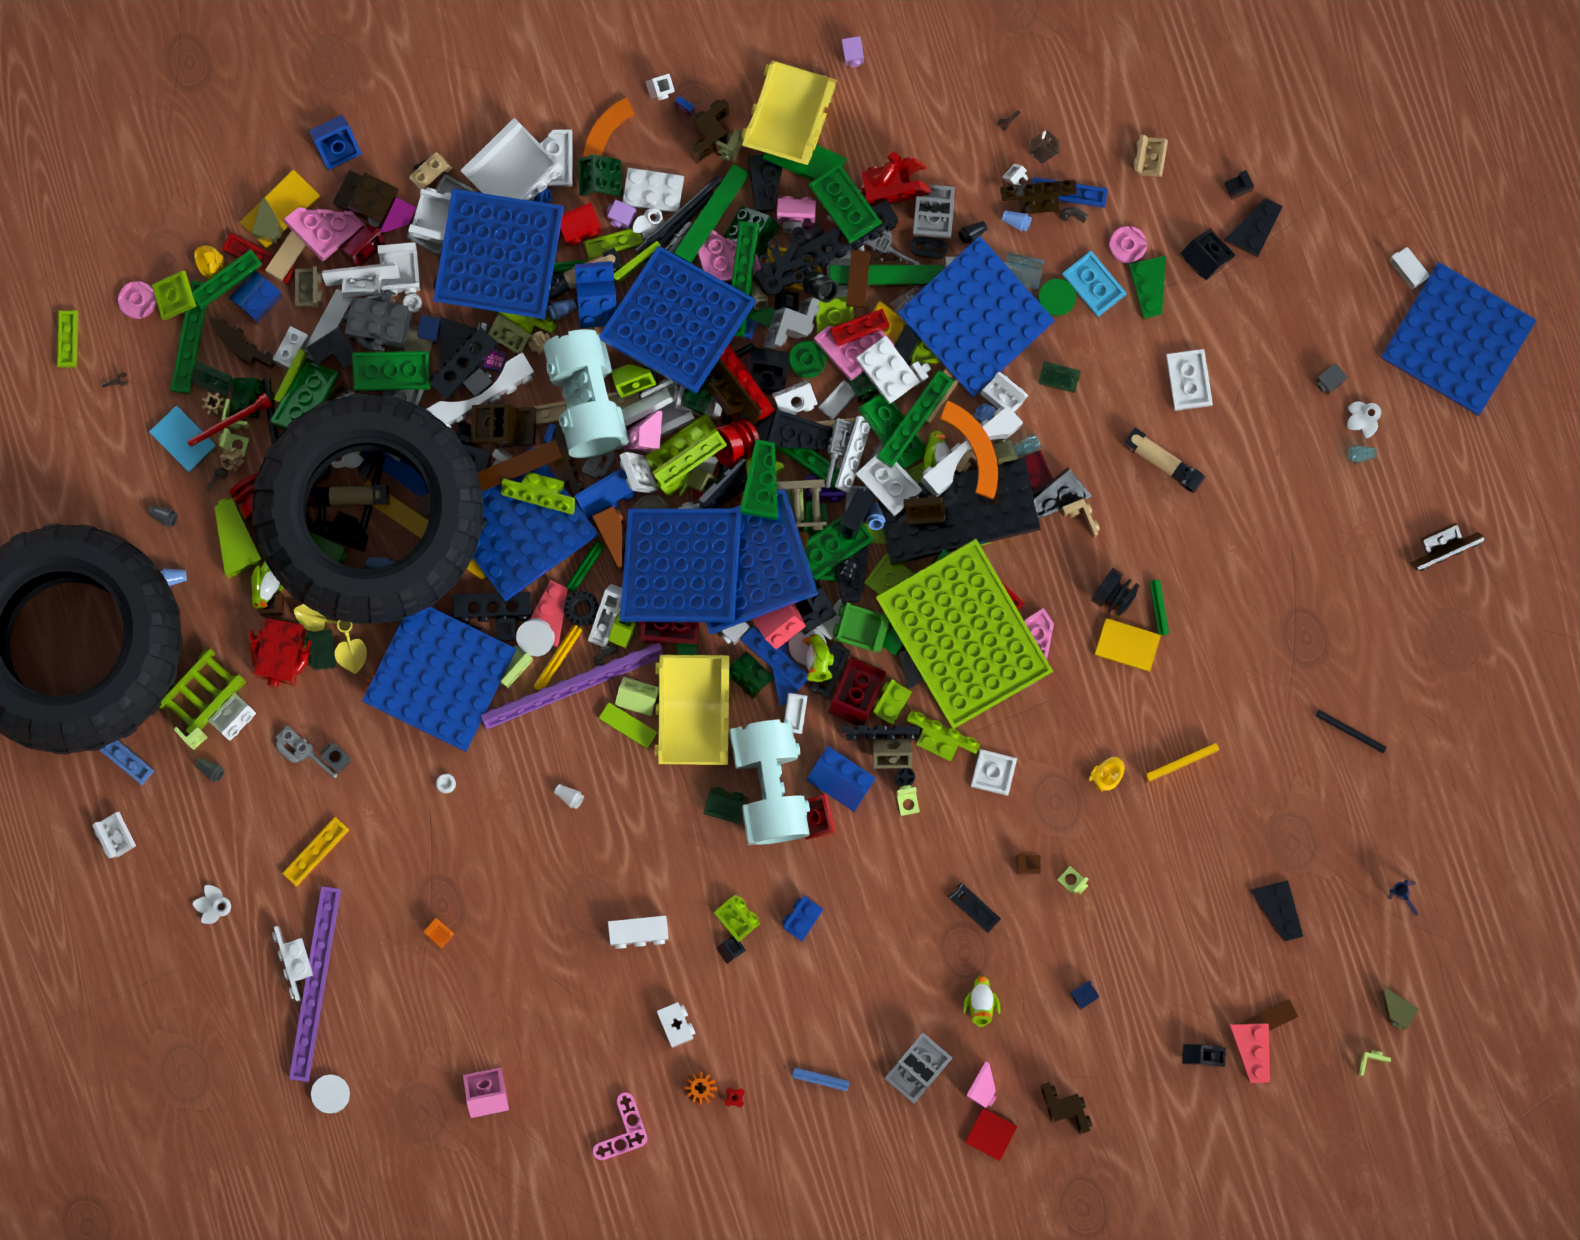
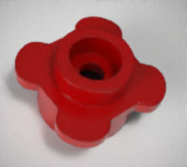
M729 1087L726 1089L727 1099L725 1100V1105L741 1108L744 1105L742 1099L745 1091L742 1088L735 1090Z

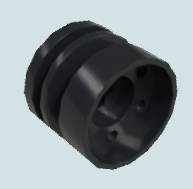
M1112 568L1091 598V601L1099 607L1109 602L1110 605L1107 612L1110 613L1114 607L1118 608L1114 614V617L1118 619L1120 615L1127 611L1136 598L1140 585L1136 583L1132 589H1129L1128 586L1132 580L1128 579L1124 584L1120 583L1123 574Z

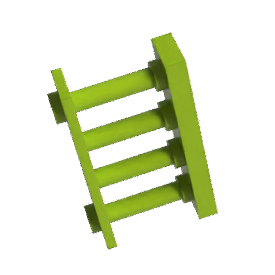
M706 413L662 443L660 449L649 452L644 458L653 469V474L663 488H666L727 446V444Z
M211 648L200 654L198 657L199 661L165 695L161 702L160 708L162 710L168 706L187 724L186 732L189 734L197 727L202 730L219 708L246 683L239 674L236 677L231 676L212 658L216 653ZM206 663L227 682L228 686L223 691L218 690L199 673ZM192 678L196 679L214 696L213 699L215 700L210 705L203 703L186 687ZM179 692L200 709L201 715L197 719H192L173 701Z

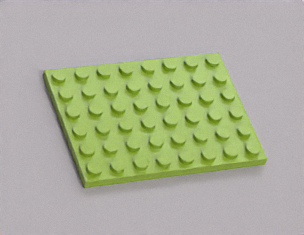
M977 539L972 540L876 596L953 729L1053 672Z

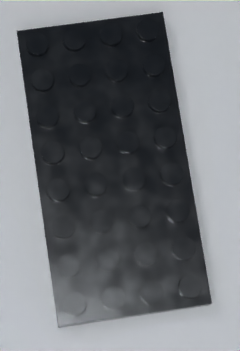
M1025 457L1015 461L1004 462L1000 465L997 464L998 482L993 500L975 493L978 469L954 474L950 487L939 495L945 503L944 523L908 525L905 508L894 517L878 500L879 507L885 518L883 529L891 565L939 555L943 549L952 552L974 539H977L981 545L1041 530ZM922 482L917 483L923 490L918 497L928 498V496L932 495Z

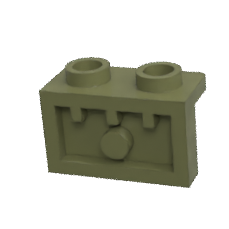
M735 129L734 133H730L726 140L727 145L718 140L716 141L717 154H719L721 159L735 161L743 146L744 140L741 139L742 131Z
M501 315L496 317L488 333L498 343L503 344L511 352L518 355L526 350V344L531 337V334Z

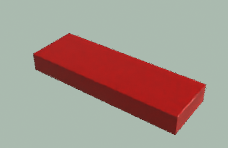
M882 308L830 328V333L836 346L839 347L889 328L890 324Z

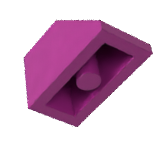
M395 197L378 229L381 233L412 223L416 207Z

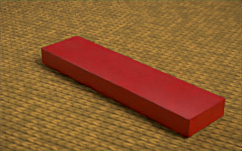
M231 232L221 248L236 258L241 257L251 249L263 266L259 270L266 273V268L274 258L273 254ZM292 265L282 280L283 283L289 285L297 267Z

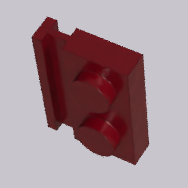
M1041 450L1025 457L1033 495L1053 480Z

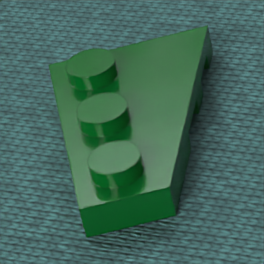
M1166 255L1129 264L1143 320L1162 315Z

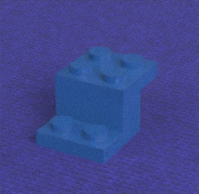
M613 261L575 264L579 327L606 326L617 309Z

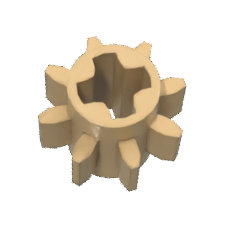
M542 331L531 335V341L528 344L532 353L537 351L538 355L545 353L543 346L546 341L551 339L548 333L544 335Z
M208 392V397L202 398L206 404L202 406V409H209L207 413L209 416L212 413H216L219 416V411L224 410L221 403H224L225 399H219L220 394L218 392L215 395H211ZM212 401H215V402H216V403H215L216 407H214V408L211 406V405H212V403H211Z
M227 447L223 454L219 456L221 458V465L228 471L232 468L237 471L244 463L243 454L236 447L232 450Z

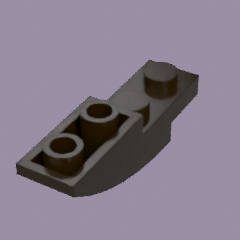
M217 317V319L210 318V322L218 337L236 357L251 367L255 361H258L273 369L275 365L273 355L265 350L263 352L256 349L257 346L248 341L245 344L244 342L247 338L243 334L244 331L236 326L233 328L228 326V322L220 317Z
M558 423L554 440H557L564 458L555 461L559 480L564 481V485H570L575 496L582 492L584 488L581 481L577 482L575 479L577 471L574 464L570 465L569 463L576 461V459L569 455L562 427Z

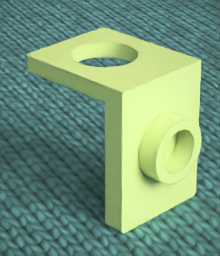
M228 398L226 399L222 421L229 416L231 401ZM239 420L228 427L239 430L240 427L249 429V424L246 421Z
M224 428V432L220 434L218 440L221 450L224 451L227 447L232 450L233 442L241 440L243 448L240 451L244 457L250 439L232 434L229 429Z
M911 785L903 786L897 791L896 795L901 816L920 812L916 787L911 788ZM906 799L912 800L914 802L913 809H904L903 802Z
M1071 866L1058 878V881L1073 895L1077 892L1081 894L1088 887L1086 882L1089 879L1087 877L1083 878ZM1066 875H1075L1076 883L1068 885L1065 881Z
M1374 1050L1371 1053H1363L1358 1076H1364L1367 1058L1386 1063L1391 1062V1058L1385 1057L1382 1052Z

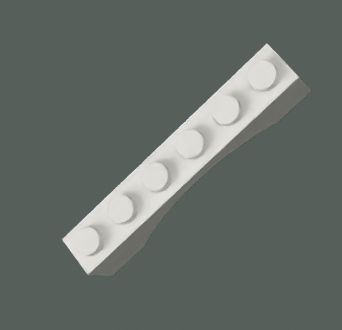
M521 353L505 363L504 369L497 381L482 394L461 402L439 401L427 408V410L451 428L452 424L456 422L461 423L468 418L467 416L472 413V405L493 404L500 400L501 395L505 393L510 394L517 389L518 385L522 383L525 385L531 382L535 373L524 354Z
M1007 406L1004 409L1002 407L993 414L994 418L990 421L986 419L980 425L990 440L1007 439L1021 427L1023 422ZM967 439L963 444L957 443L951 449V454L948 456L944 454L936 461L938 464L934 468L930 466L922 473L921 482L932 495L939 496L952 484L958 462L972 449Z

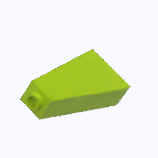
M232 498L220 500L218 505L215 506L224 571L229 579L263 563V560Z

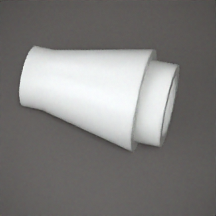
M561 784L554 791V794L562 799L570 808L577 809L584 799L580 791Z

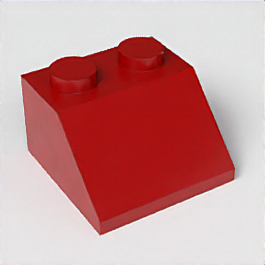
M591 202L563 214L560 232L566 246H576L582 242L581 240L586 238L593 239L602 232Z

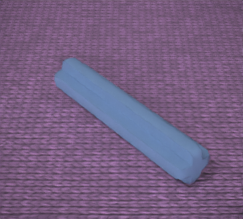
M799 1068L793 1069L792 1077L795 1079L843 1091L848 1090L849 1081Z

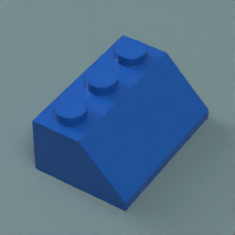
M622 467L574 496L578 507L589 521H593L594 515L612 506L616 509L619 507L618 504L624 500L627 502L635 497L634 494L637 491H632L626 481L628 477Z
M827 746L806 781L855 812L876 781V777Z

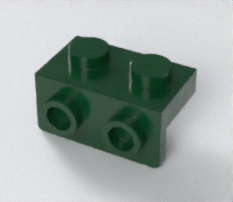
M708 375L696 394L686 389L682 396V399H684L683 406L704 415L713 398L706 387L708 383L717 381V379Z
M252 377L234 378L229 415L232 416L254 404L259 399L258 396L263 393V381ZM261 409L251 413L248 416L258 419Z
M747 651L729 668L731 680L736 682L753 699L774 678Z

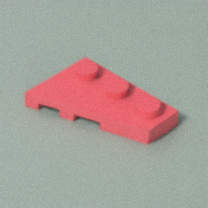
M550 580L530 619H542L550 625L555 634L553 646L558 648L568 588Z
M1229 1024L1249 1082H1270L1269 1024Z

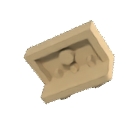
M1140 135V139L1137 142V157L1134 159L1133 164L1135 171L1140 176L1162 177L1168 140L1165 138H1148L1145 135Z

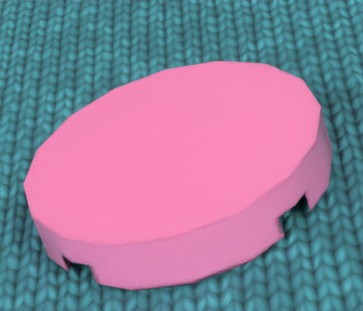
M1133 226L1118 228L1112 234L1109 242L1112 256L1117 261L1125 264L1139 261L1147 248L1145 235L1141 230Z
M137 281L127 283L121 289L118 295V304L126 316L132 319H142L153 312L156 306V299L153 289L148 284Z

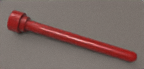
M265 393L258 396L259 399L254 404L189 439L188 445L192 447L259 409L265 408L266 410L272 407L270 400Z

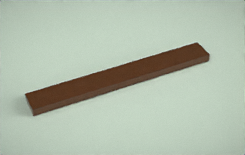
M557 440L548 442L478 472L482 492L502 484L503 479L512 480L564 458ZM428 493L416 498L423 517L430 515L431 506Z

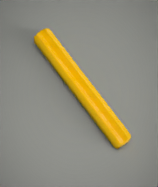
M575 624L572 626L534 684L536 690L539 691L547 686L581 634L582 629Z

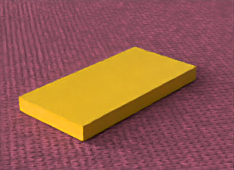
M292 170L265 199L283 228V234L289 228L284 223V219L297 208H306L308 210L321 196L296 171ZM260 203L240 221V224L251 234ZM257 239L266 249L273 244L272 242Z

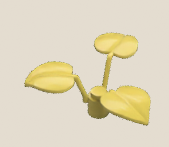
M304 604L294 609L298 622L304 625V628L308 631H322L325 622L336 624L338 630L345 633L347 642H341L337 645L335 649L336 661L353 674H356L363 667L367 656V649L362 640H350L349 631L353 626L351 622L327 619L326 616L308 608Z

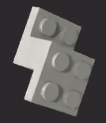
M928 185L931 189L930 195L916 196L913 235L951 238L955 187Z
M813 297L801 300L797 312L788 308L774 311L763 347L768 349L781 347L786 342L787 336L798 339L811 334L814 327L812 323L813 318L819 311V300Z
M922 1033L884 1079L914 1104L952 1060V1057L927 1035Z

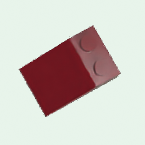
M369 224L365 227H360L355 233L356 236L351 240H346L341 246L342 255L354 267L363 266L378 252V246L385 245L381 231Z
M641 622L640 641L656 644H698L700 622Z
M851 657L828 713L857 726L864 725L886 672Z

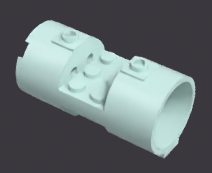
M588 329L569 331L568 335H564L561 338L557 335L546 341L543 348L547 361V373L553 385L563 388L562 395L567 405L566 410L559 416V424L565 436L569 455L576 458H587L623 448L629 443L621 407H617L614 402L608 400L604 378L612 372L606 344L600 340L599 334L596 335V331Z
M780 719L748 724L746 729L737 727L729 731L735 769L757 768L762 800L742 805L748 845L780 843L810 835L807 822V812H810L808 800H805L804 796L782 797L785 794L784 783L780 782L779 779L782 775L781 764L797 760L798 755H800L799 743H795L792 723L789 719L784 720L785 723H781Z

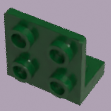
M595 154L578 159L579 196L586 197L596 193L617 197L623 195L620 159Z
M741 206L726 231L724 238H729L737 243L740 221L759 223L756 254L760 257L764 255L768 248V240L775 236L780 226L769 215Z

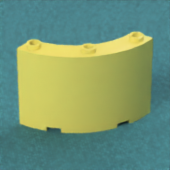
M772 60L770 65L767 64L765 67L764 75L766 79L759 101L753 105L751 111L753 117L747 129H743L741 139L744 141L742 145L808 165L825 122L827 113H823L825 107L828 108L829 103H831L837 80Z
M660 655V661L656 663V674H659V704H656V715H659V745H655V756H658L659 764L728 765L729 656Z

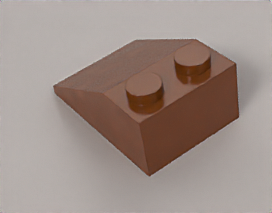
M612 506L594 515L593 521L619 573H622V524H624V519L620 511H615Z

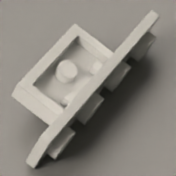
M394 262L323 270L322 276L326 286L342 285L343 298L378 294L381 291V280L397 279L400 277L397 264Z
M857 416L850 440L849 436L845 440L844 445H848L845 456L843 458L839 457L836 465L840 472L835 487L845 493L851 492L871 428L862 416Z
M275 926V932H272L275 943H279L281 949L278 951L280 961L285 963L284 975L286 980H290L292 986L289 988L292 999L295 998L297 1002H300L302 999L296 981L314 976L302 938L285 943L280 927Z

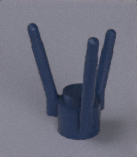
M1405 880L1404 882L1396 883L1393 889L1389 890L1388 899L1391 900L1394 895L1398 899H1405L1412 912L1417 916L1418 912L1409 899L1410 889L1408 887L1415 885L1416 882Z

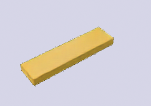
M1217 743L1209 745L1147 773L1145 778L1149 783L1218 752L1219 747Z
M334 817L282 874L297 887L346 835L349 829Z

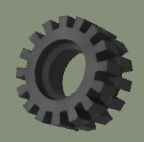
M583 590L570 594L564 605L567 619L570 623L579 627L591 625L595 621L599 609L595 596ZM578 602H586L589 605V611L586 615L580 616L575 613L574 607Z

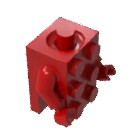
M893 151L888 155L890 162L885 163V166L879 168L878 166H872L867 168V171L861 172L863 178L862 192L866 195L867 202L874 206L886 199L892 205L914 199L916 196L922 197L931 194L930 186L920 180L910 181L909 175L916 171L927 169L924 163L914 157H906L901 161V157Z
M265 618L263 633L259 630L258 636H255L253 629L250 631V656L252 665L255 667L254 675L257 679L268 680L267 685L276 688L279 687V683L295 686L297 675L308 664V649L312 644V641L309 640L308 645H304L307 631L303 628L304 625Z

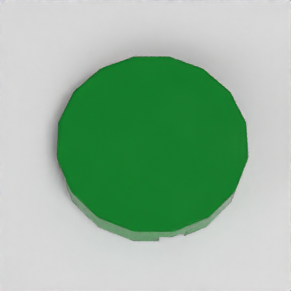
M1052 279L1041 287L1038 301L1051 316L1061 317L1073 309L1076 303V292L1069 282L1063 279Z
M802 341L791 349L789 366L796 376L803 379H812L824 370L826 354L815 342Z

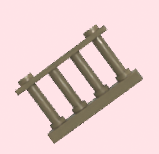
M824 479L777 482V491L790 489V493H792L793 515L797 527L811 526V530H823V526H827V522H821L819 491H821V487H825ZM802 488H809L810 492H812L813 522H801L800 492H802Z

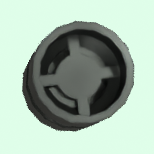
M812 271L803 281V290L823 303H828L836 297L838 284L820 272Z

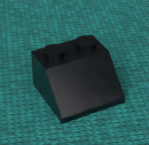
M1211 228L1194 238L1180 253L1185 261L1206 281L1236 256Z
M752 347L748 373L763 393L773 394L785 389L790 352Z

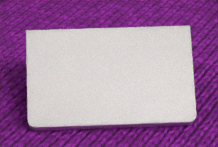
M1408 247L1399 253H1395L1389 260L1412 290L1430 277L1429 273Z

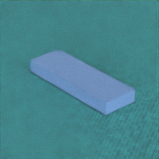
M118 740L106 745L105 748L99 749L141 785L154 772L151 767Z

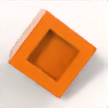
M437 918L423 931L440 948H443L455 935Z

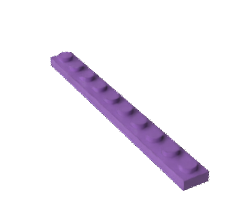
M660 643L650 644L645 649L630 652L625 657L613 659L610 663L596 666L591 671L579 673L571 679L559 681L554 686L542 688L537 693L525 695L517 701L505 703L500 708L488 710L485 714L481 715L486 729L492 728L659 660L660 655H664Z
M321 886L309 957L314 976L306 978L289 1075L291 1080L309 1082L341 889Z

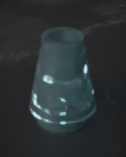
M1036 433L1033 435L1029 434L1014 445L1017 457L1036 452L1042 447Z
M1353 445L1348 448V460L1357 464L1376 459L1377 449L1376 447Z

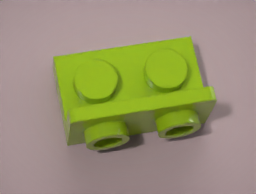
M892 679L890 683H885L881 690L884 693L881 699H876L872 708L875 709L873 715L894 725L912 691Z
M737 895L729 898L714 912L738 942L743 940L761 924L758 921L757 915L747 908L745 901Z

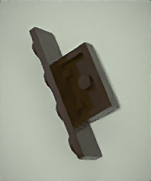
M1064 180L1014 186L1008 185L1000 187L1002 201L1020 200L1021 213L1033 214L1059 211V196L1077 194L1075 180Z
M719 358L711 370L717 381L708 383L706 389L727 416L742 411L751 424H755L762 413L761 409L726 364Z
M1456 523L1421 538L1427 555L1411 562V567L1416 571L1426 570L1430 565L1444 562L1447 557L1459 555L1469 547L1479 546L1481 542L1485 541V537L1477 532L1463 539Z

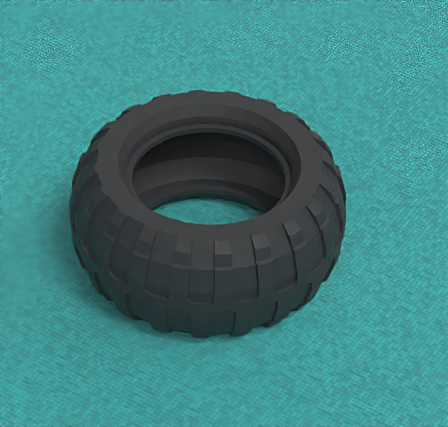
M364 393L351 394L347 397L322 402L299 418H295L268 448L254 483L252 502L253 527L260 552L270 571L296 600L328 618L361 625L399 621L425 610L435 604L458 583L478 546L483 522V496L474 462L455 432L430 411L395 396L365 395ZM365 450L392 454L413 467L421 476L428 489L431 506L427 528L415 548L397 562L374 569L349 567L327 556L313 541L307 523L308 497L320 473L338 458Z
M49 524L31 532L24 531L11 537L9 542L0 547V734L26 748L55 754L96 751L105 748L106 745L120 738H126L133 734L138 726L150 715L153 716L158 711L170 686H173L178 673L177 666L180 653L183 649L181 616L178 604L167 580L150 558L123 537L90 525ZM62 583H86L108 592L118 604L124 625L122 649L111 671L93 687L73 695L50 696L27 688L16 674L10 656V636L13 624L25 604L39 592Z

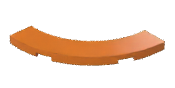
M627 97L612 105L596 121L587 138L583 157L592 154L603 156L605 146L612 132L624 121L635 115Z
M946 401L940 420L956 428L969 441L968 443L973 450L978 464V480L975 493L993 500L997 489L998 466L991 440L980 423L972 415L958 405Z

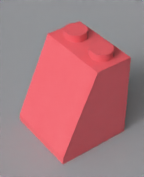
M795 603L752 619L763 637L775 649H778L806 627Z

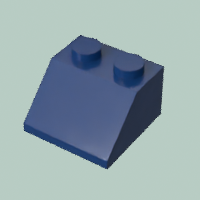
M343 114L309 130L328 170L362 155Z
M254 271L229 299L254 322L258 323L283 296L280 290L270 281Z

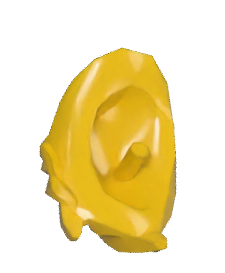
M201 246L194 251L196 265L202 275L208 278V280L225 268L223 255L214 247Z
M1111 757L1100 765H1096L1093 771H1091L1089 782L1093 780L1096 789L1101 792L1112 790L1123 777L1125 770L1123 761L1118 757Z

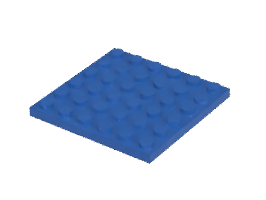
M452 189L433 301L545 319L564 206Z
M978 236L897 312L971 397L979 393L998 372H1001L1055 321L981 236Z
M658 246L600 333L599 338L607 345L696 394L755 305L756 299Z
M1438 262L1382 354L1381 359L1479 417L1537 320Z
M547 465L531 471L532 473L557 479ZM526 474L514 478L511 481L522 483ZM502 484L482 492L483 517L487 518L488 522L479 538L473 559L506 602L599 534L576 503L574 513L568 514L502 495ZM563 488L560 494L571 497Z
M785 489L777 491L778 520L742 514L734 622H706L710 634L818 595ZM741 505L736 506V507L731 508V509H740V508H741Z
M628 509L620 620L622 622H734L742 519L740 509Z
M429 607L402 619L362 702L461 751L467 752L482 721L481 715L486 713L517 649Z

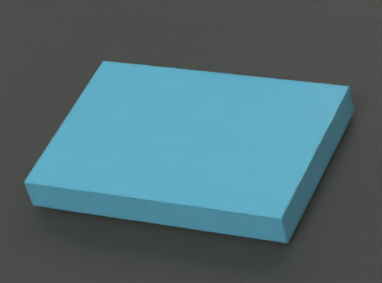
M1091 250L1061 274L1074 287L1075 292L1097 318L1127 295L1126 291Z
M177 405L149 431L189 473L217 447L209 438L192 447L188 445V440L202 433V431Z

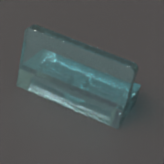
M1008 253L1006 266L1025 287L1039 288L1045 261Z

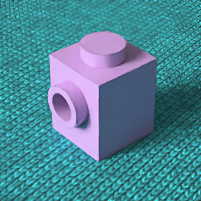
M861 37L842 39L841 45L845 66L858 67L861 63H864Z
M615 199L614 204L610 203L606 214H608V221H610L612 226L629 229L637 212L636 208Z

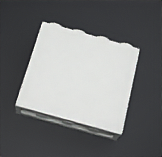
M514 118L460 171L484 194L533 201L539 192L546 189L547 184L552 179L560 175L563 167Z

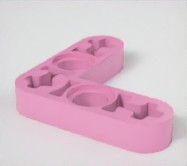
M622 1093L617 1098V1105L627 1133L596 1144L593 1148V1155L598 1160L602 1161L640 1148L647 1143V1134L635 1099L630 1093ZM623 1096H626L627 1099L631 1098L629 1106L630 1109L634 1107L635 1111H629L624 1115L623 1110H627L626 1106L620 1104ZM630 1114H634L638 1118L637 1124L633 1126L627 1123V1117ZM636 1133L644 1135L641 1144L635 1141L632 1142L633 1147L629 1148L626 1136L630 1135V1139L636 1137ZM619 1139L624 1140L626 1143V1147L622 1151L615 1148V1142ZM611 1142L614 1154L611 1155V1151L605 1152L604 1157L596 1154L599 1146L605 1149L609 1147L607 1143Z

